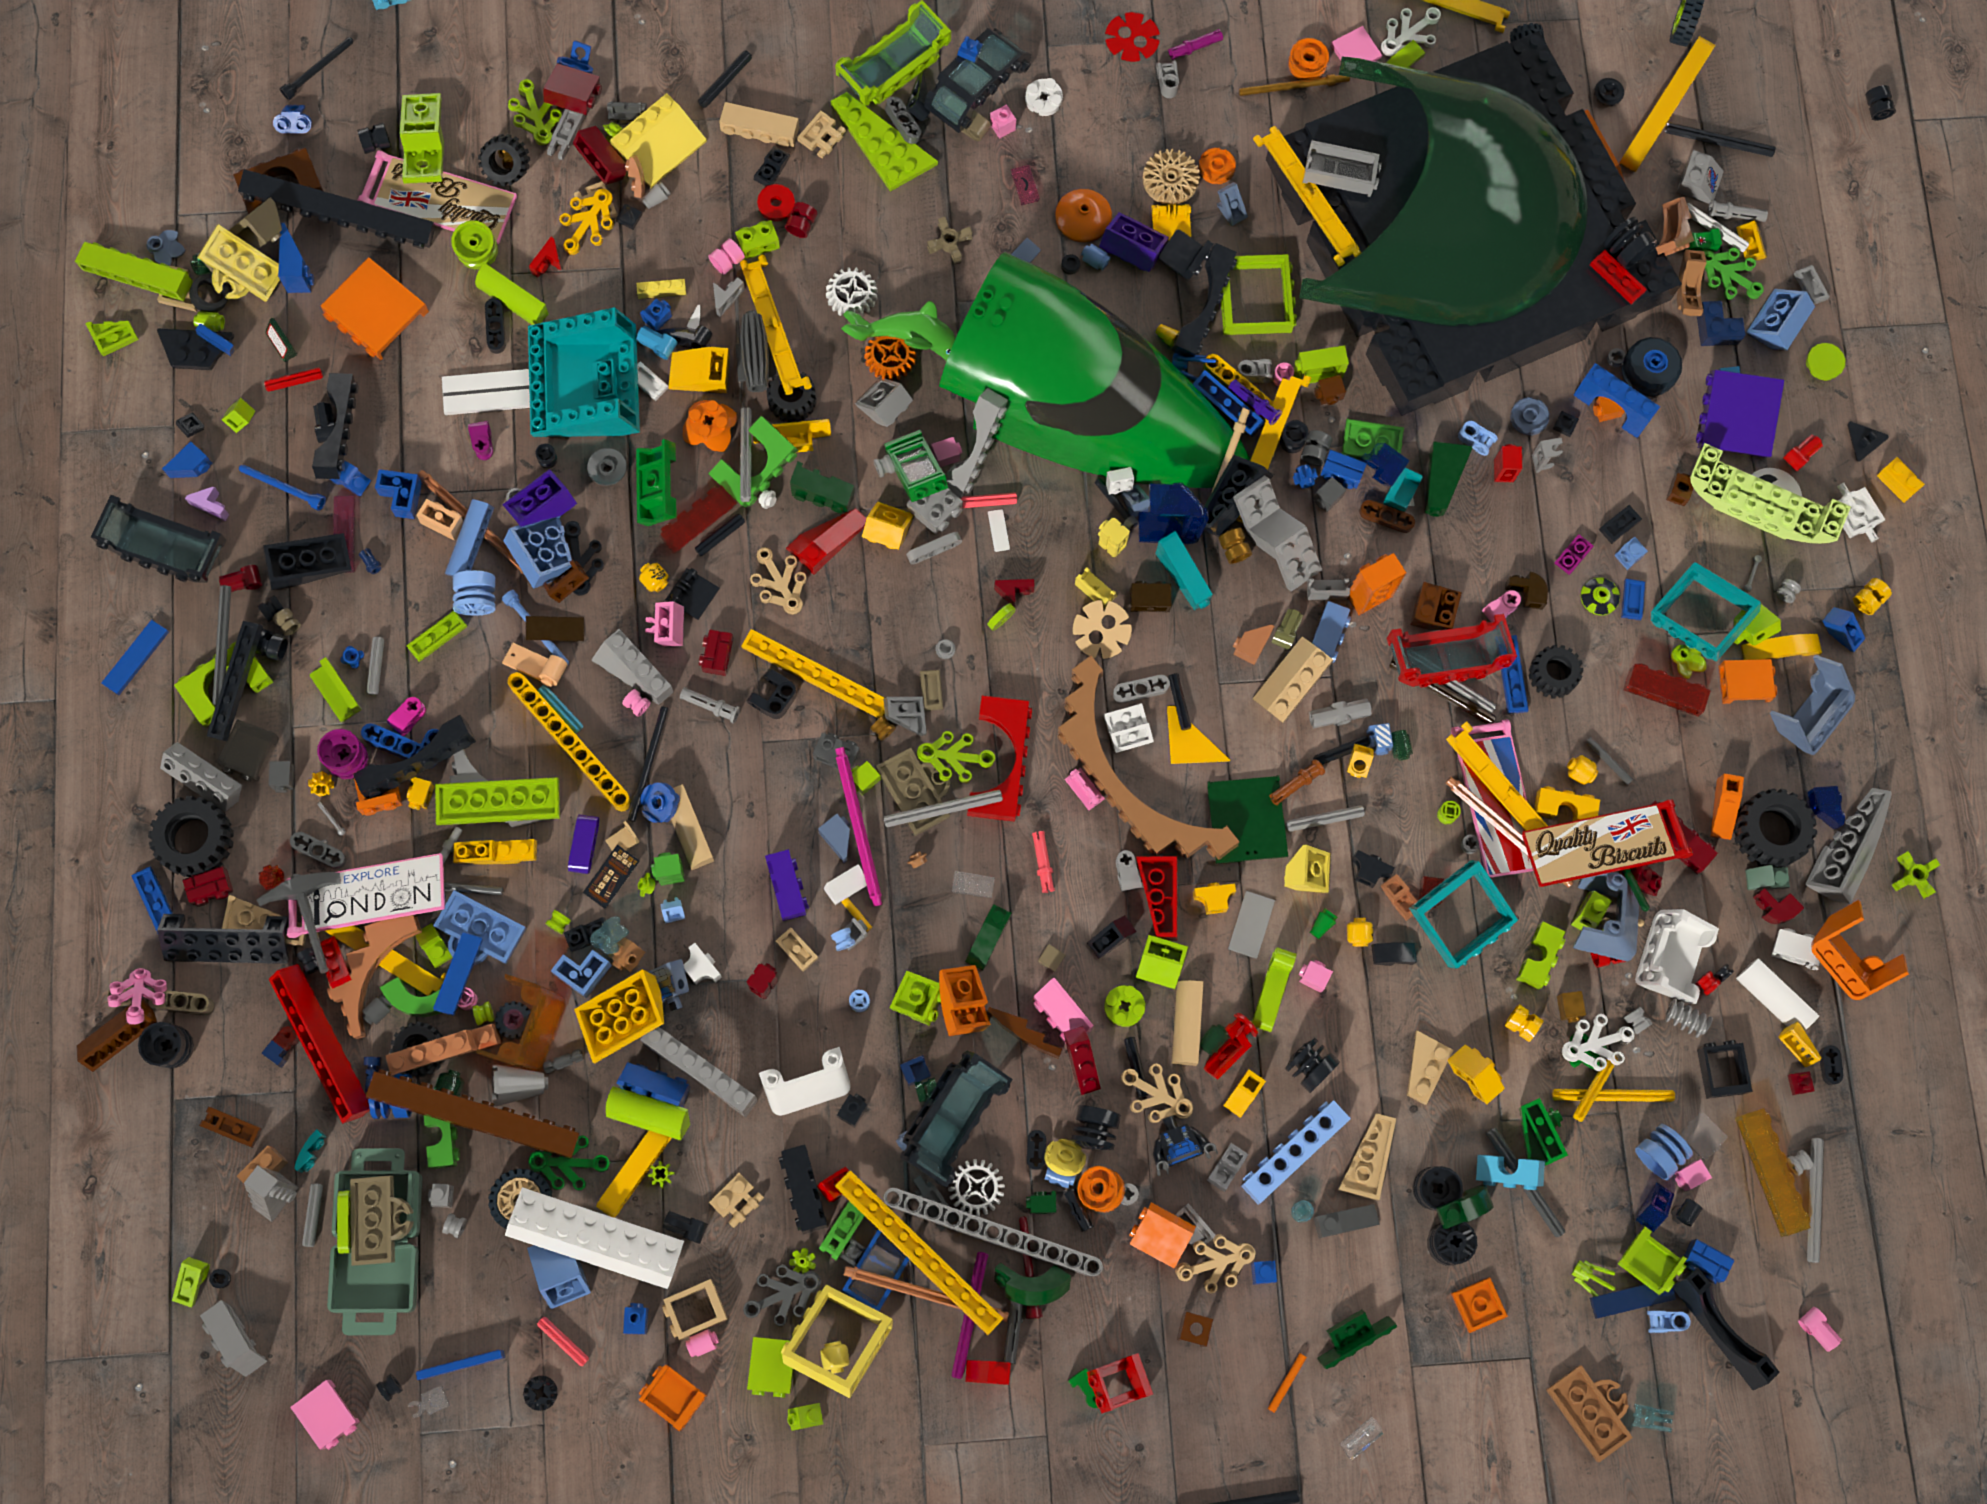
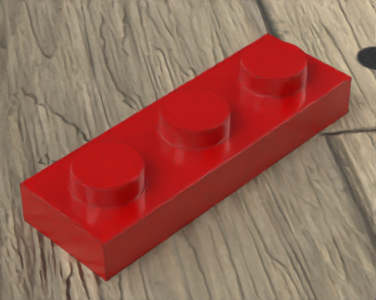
M1606 250L1590 263V266L1631 305L1647 290Z
M332 936L320 942L328 967L326 976L332 989L351 981L350 973L336 937Z

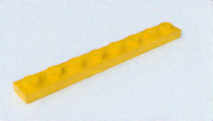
M752 629L741 645L743 649L878 719L885 715L884 697Z

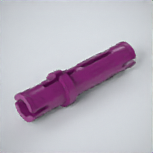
M1217 29L1193 40H1185L1182 44L1169 48V56L1174 60L1184 55H1191L1192 52L1222 41L1223 34L1220 32V29Z

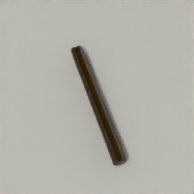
M1393 658L1389 667L1401 673L1397 658ZM1435 683L1424 687L1486 724H1492L1496 719L1494 714L1444 685Z

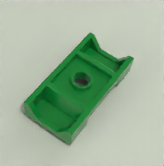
M663 439L662 445L656 448L636 449L637 523L651 526L677 517L676 498L671 497L670 463L676 462V444L674 442Z

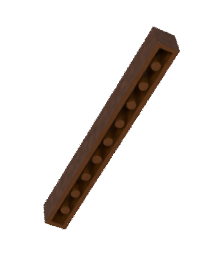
M380 1069L379 1073L375 1071L373 1073L366 1094L368 1099L569 1159L572 1158L579 1133L575 1132L576 1128L564 1125L561 1128L555 1126L556 1122L548 1119H543V1122L535 1120V1116L528 1113H523L521 1116L515 1114V1110L508 1107H503L501 1110L495 1108L494 1103L482 1100V1103L473 1101L474 1097L464 1094L458 1097L453 1095V1091L441 1088V1091L432 1089L433 1085L421 1082L418 1085L412 1083L413 1079L405 1076H400L399 1079L391 1077L392 1073Z

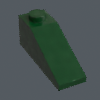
M993 904L965 960L966 963L976 965V968L984 971L1012 913Z

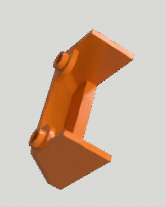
M1859 900L1830 915L1811 942L1812 953L1853 1000H1862L1909 975L1904 954L1886 963L1878 956H1868L1861 960L1840 935L1841 932L1864 920L1862 905Z

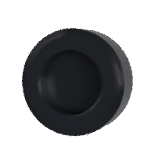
M1073 254L1064 256L1061 262L1063 272L1069 275L1077 273L1080 269V259Z

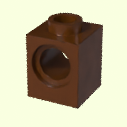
M1677 473L1672 479L1666 500L1685 506L1690 500L1693 491L1691 476L1685 473ZM1678 485L1683 486L1685 491L1680 490Z

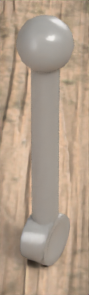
M1756 555L1753 558L1755 563L1748 583L1744 586L1747 592L1752 590L1751 584L1757 566L1762 561L1760 555Z
M319 801L317 805L336 827L338 834L344 835L345 829L339 826Z

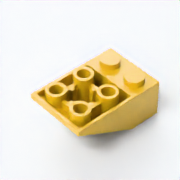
M704 347L672 352L668 389L727 393L730 362L729 349Z

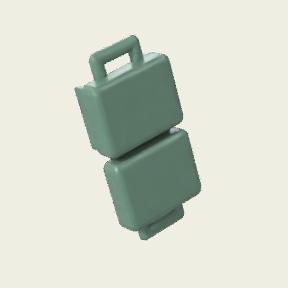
M400 1148L355 1149L352 1152L351 1171H339L335 1174L332 1235L337 1238L338 1192L350 1191V1179L394 1176V1198H402L408 1202L414 1212L413 1214L403 1212L399 1217L401 1224L406 1221H413L414 1224L405 1237L395 1240V1263L351 1266V1253L339 1254L337 1245L331 1248L327 1307L332 1313H343L342 1332L348 1336L392 1335L396 1331L397 1313H411L416 1308L419 1250L415 1245L407 1243L408 1239H414L420 1233L422 1175L414 1170H404L405 1152ZM364 1161H392L391 1171H364ZM356 1313H384L383 1322H355Z

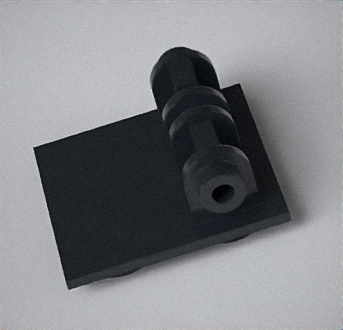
M686 568L665 600L684 606V612L699 620L720 587L698 575L695 569Z

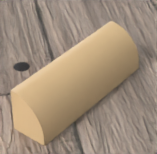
M683 784L673 788L675 793L679 795L680 801L671 821L690 868L694 870L714 862V859Z
M1203 981L1177 982L1172 1064L1197 1066Z

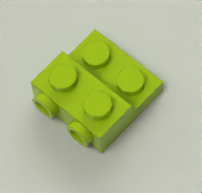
M906 971L889 1008L930 1026L931 1022H935L939 1015L937 1010L941 1003L939 983Z

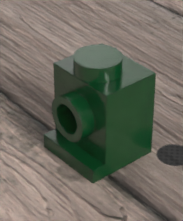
M1045 1191L1034 1192V1196H1027L1026 1209H1030V1214H1055L1056 1191H1051V1195H1047Z

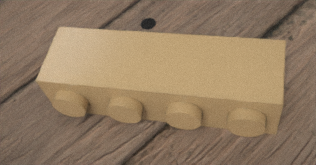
M727 102L724 104L719 121L721 131L728 135H741L746 139H759L764 143H777L783 147H794L799 130L798 118Z

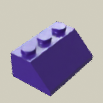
M1118 212L1106 227L1099 247L1107 253L1114 254L1123 261L1137 266L1141 270L1150 272L1169 237Z

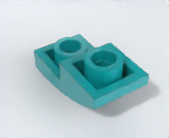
M316 1129L305 1142L294 1167L297 1172H308L315 1165L314 1161L317 1157L312 1151L320 1149L327 1138L322 1131Z

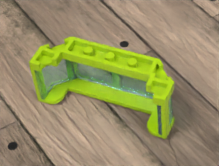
M923 0L910 6L908 9V21L904 24H899L889 35H884L880 42L870 46L864 54L855 57L853 60L850 57H842L837 61L835 65L836 75L847 83L865 106L869 105L870 101H873L875 104L882 103L935 63L940 57L938 54L939 49L943 46H948L950 43L951 30Z

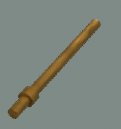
M1330 74L1322 78L1240 88L1239 96L1320 85L1334 86L1336 83L1350 82V75L1335 76V74Z

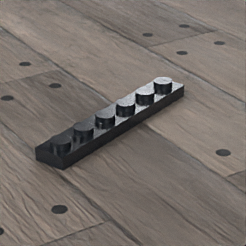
M247 621L242 622L207 737L228 741L264 627L260 624Z

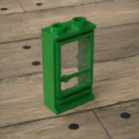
M920 430L884 444L886 454L890 456L895 472L911 502L948 488L946 476Z

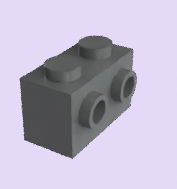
M822 733L813 752V759L838 769L835 749L844 747L852 770L860 753L857 744L850 740L842 741L833 733Z

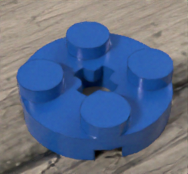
M664 782L646 786L640 798V804H643L644 811H642L643 815L653 823L669 822L675 815L680 801V797L675 793V790ZM657 799H661V806L659 807Z

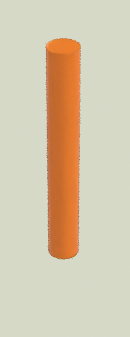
M1299 1353L1267 1408L1271 1412H1276L1307 1357Z

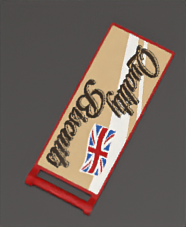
M1670 799L1658 804L1523 831L1522 838L1538 886L1544 887L1663 861L1691 857L1693 852L1688 847L1674 809V800ZM1661 810L1667 811L1681 849L1679 851H1675Z

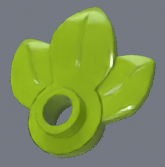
M1678 645L1671 652V658L1677 663L1679 674L1686 679L1691 677L1692 671L1703 672L1707 668L1706 661L1701 656L1702 653L1695 648L1692 649L1687 645Z

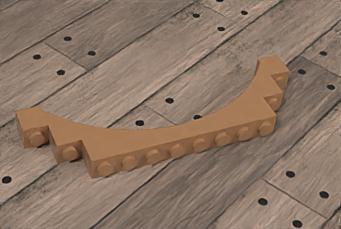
M1092 656L1088 657L1072 669L1071 678L1076 686L1081 687L1065 698L1064 707L1070 716H1074L1058 727V739L1063 745L1067 744L1071 749L1069 752L1076 761L1080 760L1083 764V771L1088 776L1091 775L1094 778V784L1100 792H1105L1108 796L1106 797L1108 803L1112 807L1116 806L1120 811L1118 813L1123 822H1128L1131 825L1132 833L1137 839H1142L1145 843L1143 846L1149 854L1153 853L1154 856H1158L1175 843L1177 852L1181 856L1185 855L1188 859L1207 845L1206 849L1213 858L1216 856L1220 860L1239 844V840L1227 826L1223 829L1197 827L1159 814L1135 797L1112 770L1103 753L1097 735L1094 713L1095 692L1098 679L1103 676V670Z

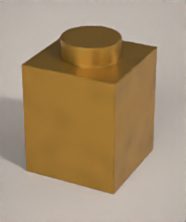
M1582 991L1561 993L1557 996L1561 1021L1568 1020V1023L1579 1022L1580 1018L1586 1016Z

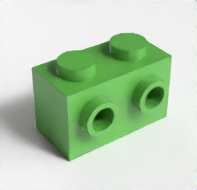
M661 853L658 857L654 858L655 864H651L652 875L655 880L659 881L661 886L685 882L683 865L679 854Z

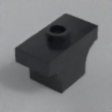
M1360 850L1355 853L1352 862L1357 866V875L1354 880L1371 888L1376 885L1378 879L1389 878L1395 867L1383 862L1379 856L1374 854L1368 855Z

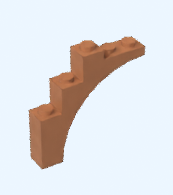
M417 914L382 920L364 926L366 932L363 933L366 944L370 946L346 954L348 960H345L348 971L352 973L350 974L352 980L334 989L329 984L327 992L330 999L337 1003L343 1002L341 1010L343 1015L347 1016L349 1022L347 1030L353 1038L359 1040L366 1037L362 1010L364 1009L367 987L373 973L381 961L396 946L406 939L422 933Z

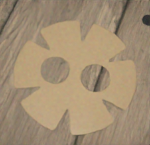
M1101 600L1084 606L1082 609L1088 618L1077 614L1073 623L1074 635L1085 634V636L1076 641L1081 651L1088 656L1096 658L1101 647L1103 659L1111 658L1122 652L1116 641L1127 645L1132 632L1131 624L1120 625V623L1129 618L1126 611L1111 601L1108 602L1105 612L1103 611ZM1106 615H1111L1115 618V625L1111 629H1106L1102 626V618ZM1094 630L1100 631L1103 635V639L1099 644H1093L1089 640V634Z

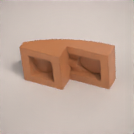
M1396 874L1383 883L1381 888L1397 911L1407 921L1414 916L1409 907L1415 904L1417 900L1409 892L1410 888Z

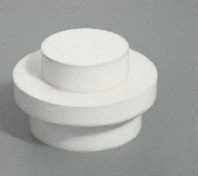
M765 490L759 497V503L764 509L774 506L777 500L776 493L773 490Z

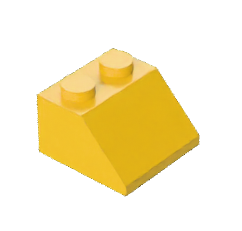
M877 501L867 516L862 537L870 542H878L890 549L899 550L905 540L914 515Z

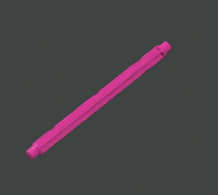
M844 747L835 749L836 761L869 896L872 899L873 907L882 905V895L848 755L845 754Z

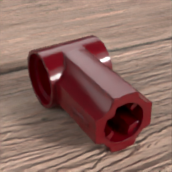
M247 565L238 572L219 576L220 586H231V592L242 589L254 590L262 586L257 565Z

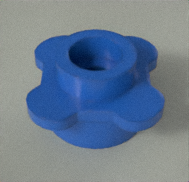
M348 646L343 652L340 661L342 664L351 665L353 669L359 667V661L364 657V652L361 650L357 651L352 646Z

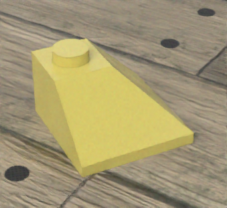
M1303 845L1286 866L1284 876L1285 887L1298 891L1328 893L1330 853L1309 845Z

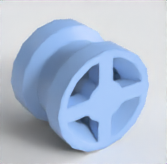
M850 928L842 929L831 935L832 940L836 942L835 947L837 951L847 949L856 944L855 940L850 936Z
M855 990L851 993L849 1003L852 1010L864 1012L868 1009L870 999L867 992Z

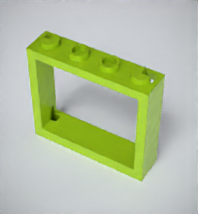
M1289 255L1235 256L1234 259L1237 262L1233 270L1281 268L1285 322L1233 323L1229 280L1227 286H1223L1221 291L1223 293L1221 300L1223 335L1292 333L1293 327L1296 326L1297 315L1293 314V308H1295V296L1292 297L1294 280L1290 279L1293 266L1289 262Z

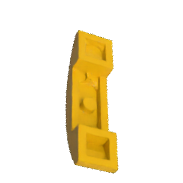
M1818 634L1788 635L1766 639L1757 645L1750 643L1741 645L1744 660L1776 659L1822 653Z

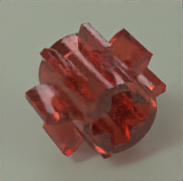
M269 864L263 867L264 871L258 873L260 875L259 883L265 887V890L273 889L285 882L284 871L278 868V865L272 867Z

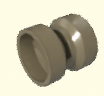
M289 608L279 611L273 617V621L281 627L280 631L284 636L294 634L301 627L299 621L293 618V613Z

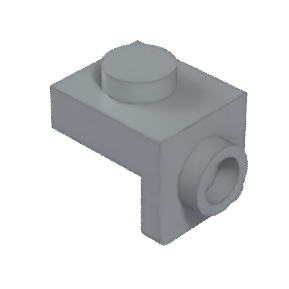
M853 918L843 928H850V936L856 943L847 948L848 951L868 936L866 932L868 928L861 919L857 921Z

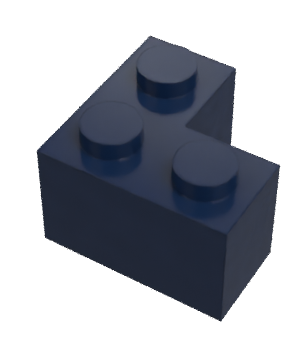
M1722 301L1702 302V316H1697L1701 346L1738 345L1745 337L1743 318L1724 319Z

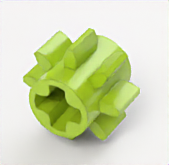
M659 1161V1166H650L653 1172L648 1174V1177L654 1178L652 1185H656L658 1182L660 1187L664 1188V1183H672L669 1178L675 1175V1173L669 1172L670 1164L664 1167L662 1162ZM660 1170V1171L662 1172V1171L666 1170V1171L664 1172V1174L666 1175V1177H665L664 1179L661 1178V1177H660L659 1179H657V1178H658L657 1171Z

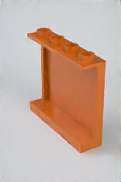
M369 257L321 305L324 311L323 316L329 322L334 321L338 324L337 328L342 333H349L352 336L351 339L358 346L362 344L366 348L365 351L374 358L376 356L380 360L383 359L381 353L419 314L424 317L429 312L423 301Z

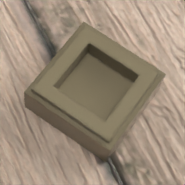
M1048 944L1038 963L1055 973L1066 955Z

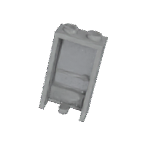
M1312 140L1307 155L1303 183L1307 184L1310 182L1368 194L1371 197L1373 189L1377 190L1379 182L1376 174H1379L1382 163L1378 162L1380 154Z

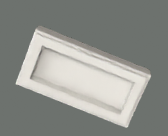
M638 363V387L656 401L669 386L643 363Z

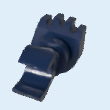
M364 1057V1065H368V1069L365 1070V1074H367L365 1092L368 1091L374 1071L378 1072L376 1066H381L382 1057Z

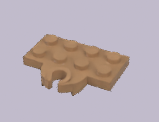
M1579 1365L1547 1388L1546 1391L1597 1462H1601L1633 1438L1620 1420L1626 1414L1629 1407L1626 1393H1622L1617 1401H1612L1609 1397V1392L1612 1389H1618L1621 1385L1612 1380L1593 1382L1582 1365Z

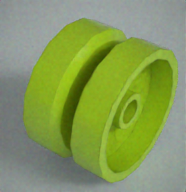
M466 221L454 230L451 237L452 248L463 265L476 270L480 269L484 263L490 266L495 261L498 254V244L490 228L484 223Z

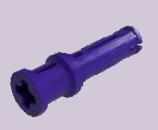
M1236 379L1230 383L1228 390L1253 407L1257 415H1262L1266 418L1270 425H1274L1282 415L1280 409H1275L1269 404L1268 400H1262Z

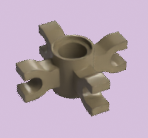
M945 217L939 218L938 227L942 233L941 238L927 241L929 254L943 249L951 254L954 264L962 262V255L958 249V243L972 240L971 228L967 227L957 232L949 228ZM946 239H953L954 241H953V242H947V241H945V240H946Z

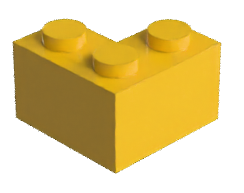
M1464 1045L1447 1060L1453 1072L1466 1081L1473 1095L1485 1104L1491 1102L1505 1089L1501 1082L1502 1077L1494 1069V1062L1488 1057L1484 1058L1476 1048L1471 1049Z

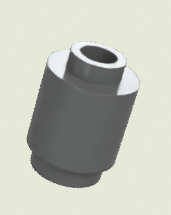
M381 994L379 997L376 996L362 1010L364 1013L362 1017L370 1025L373 1022L377 1025L391 1011L390 1008L393 1005Z

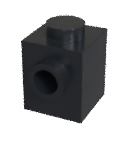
M857 1093L854 1096L849 1094L839 1110L837 1118L855 1128L868 1107V1104L865 1103L866 1099Z

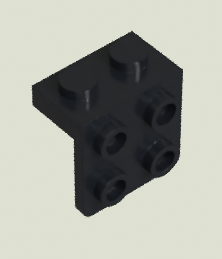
M1177 229L1158 258L1162 263L1186 280H1189L1193 275L1197 276L1203 268L1201 263L1203 260L1207 261L1210 249L1214 243L1207 240L1201 245L1186 233Z

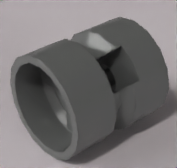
M1309 431L1301 459L1313 466H1323L1328 455L1327 451H1329L1333 441L1332 437L1322 431Z

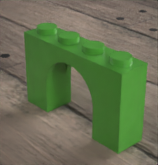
M762 416L748 430L764 445L768 455L764 470L760 474L751 477V501L742 502L740 500V475L726 461L721 459L708 473L744 507L751 506L756 502L757 495L769 488L770 481L783 472V467L787 463H791L797 457L796 453L799 451Z

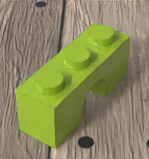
M1541 922L1537 926L1531 944L1541 949L1543 953L1542 960L1534 961L1529 958L1524 960L1516 980L1538 990L1543 986H1547L1551 975L1548 973L1551 967L1554 968L1558 961L1557 951L1562 949L1566 938H1563L1565 931L1548 923Z

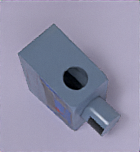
M682 959L668 962L648 971L655 975L662 994V1002L667 1001L670 1011L673 1012L683 1008L679 996L687 993L689 988Z

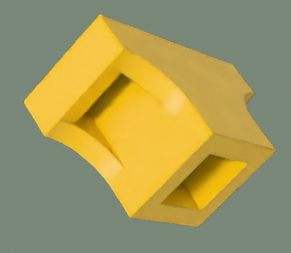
M1219 883L1207 884V887L1195 888L1193 898L1204 904L1206 915L1225 913L1228 910L1227 900L1235 894L1236 887L1235 884L1219 885Z

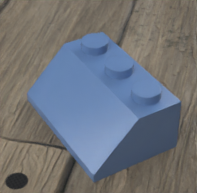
M1774 289L1747 330V334L1771 349L1788 350L1815 308L1807 291Z

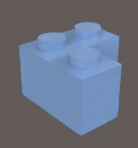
M592 950L580 966L563 954L551 972L587 999L612 965Z

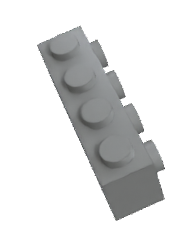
M176 742L163 752L160 769L206 800L211 801L224 812L239 801L241 784L180 743Z

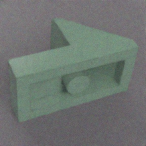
M1773 865L1745 870L1747 890H1763L1764 888L1787 889L1790 887L1787 867L1773 868Z

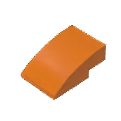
M976 965L940 970V998L948 1035L954 1036L984 1031L991 1024L985 1009L988 1000Z

